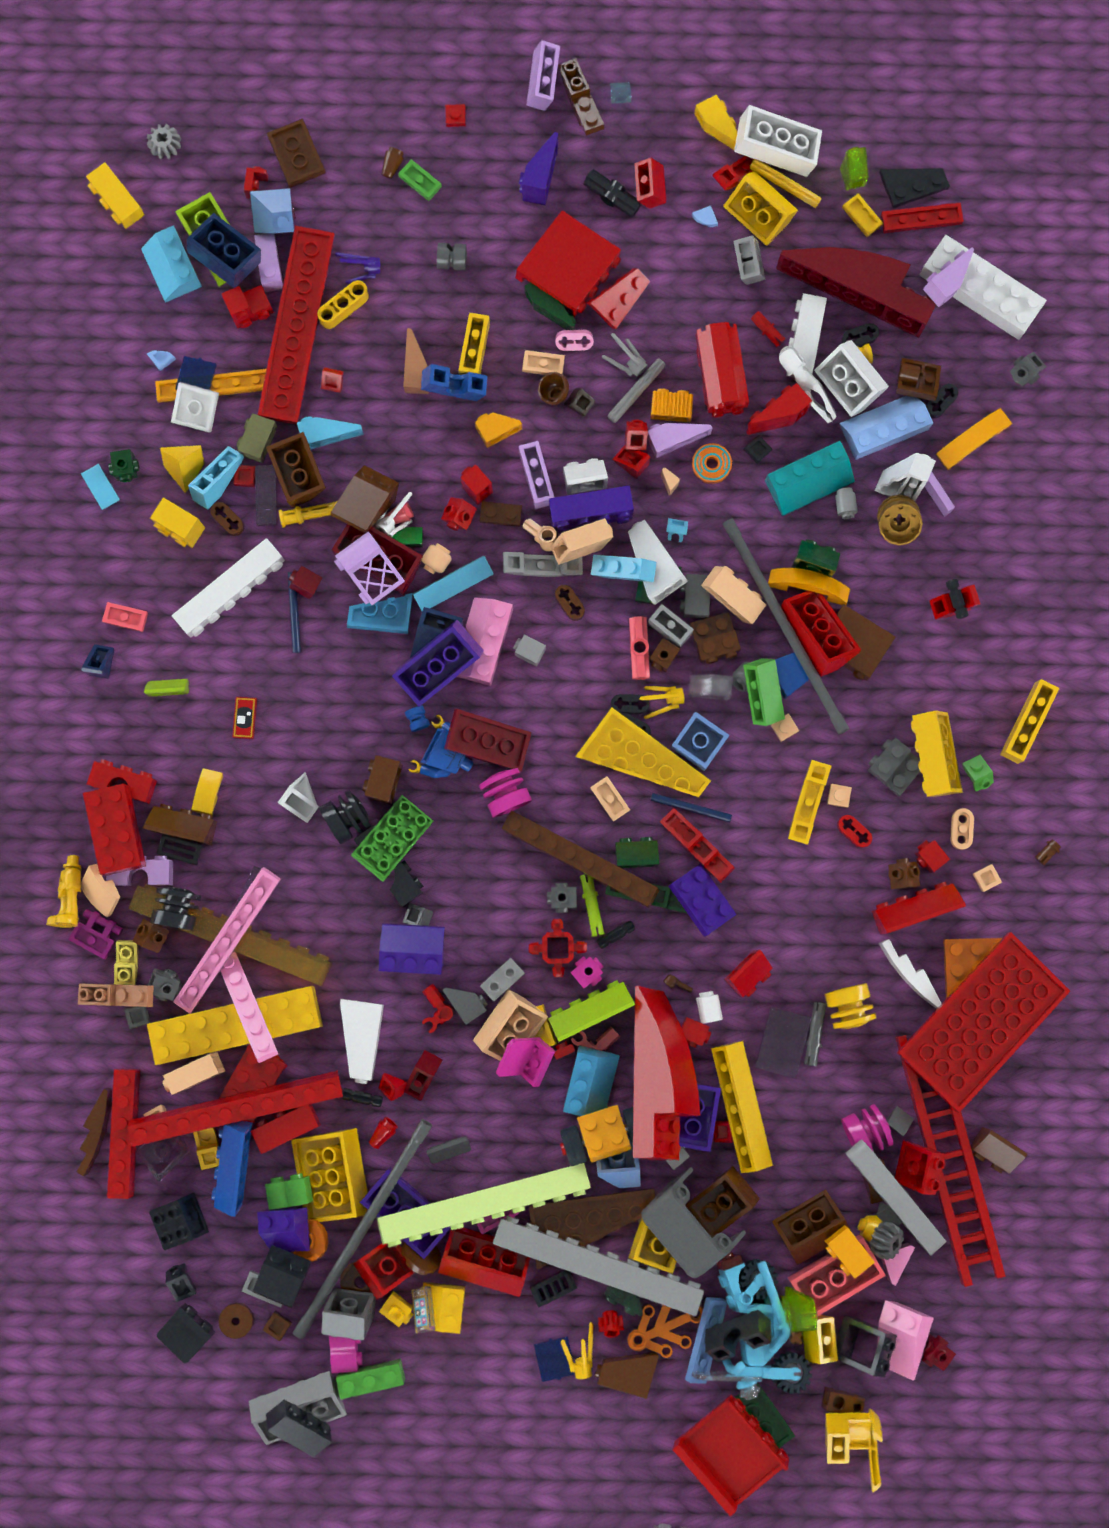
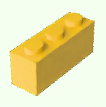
M105 162L86 176L89 181L87 186L94 195L98 193L101 197L99 201L106 210L110 209L113 212L111 217L117 225L122 224L127 229L144 216L141 207Z
M469 312L458 369L459 375L468 372L481 374L490 327L488 315Z

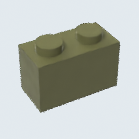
M252 413L251 418H248L245 422L243 437L240 436L238 439V452L246 458L263 464L268 453L266 447L271 445L278 428L275 421Z

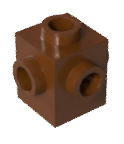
M909 858L896 859V864L888 865L891 889L920 886V871L917 862H909Z
M143 919L137 927L133 942L143 948L159 953L162 945L167 940L169 930L162 927L163 925L153 924Z

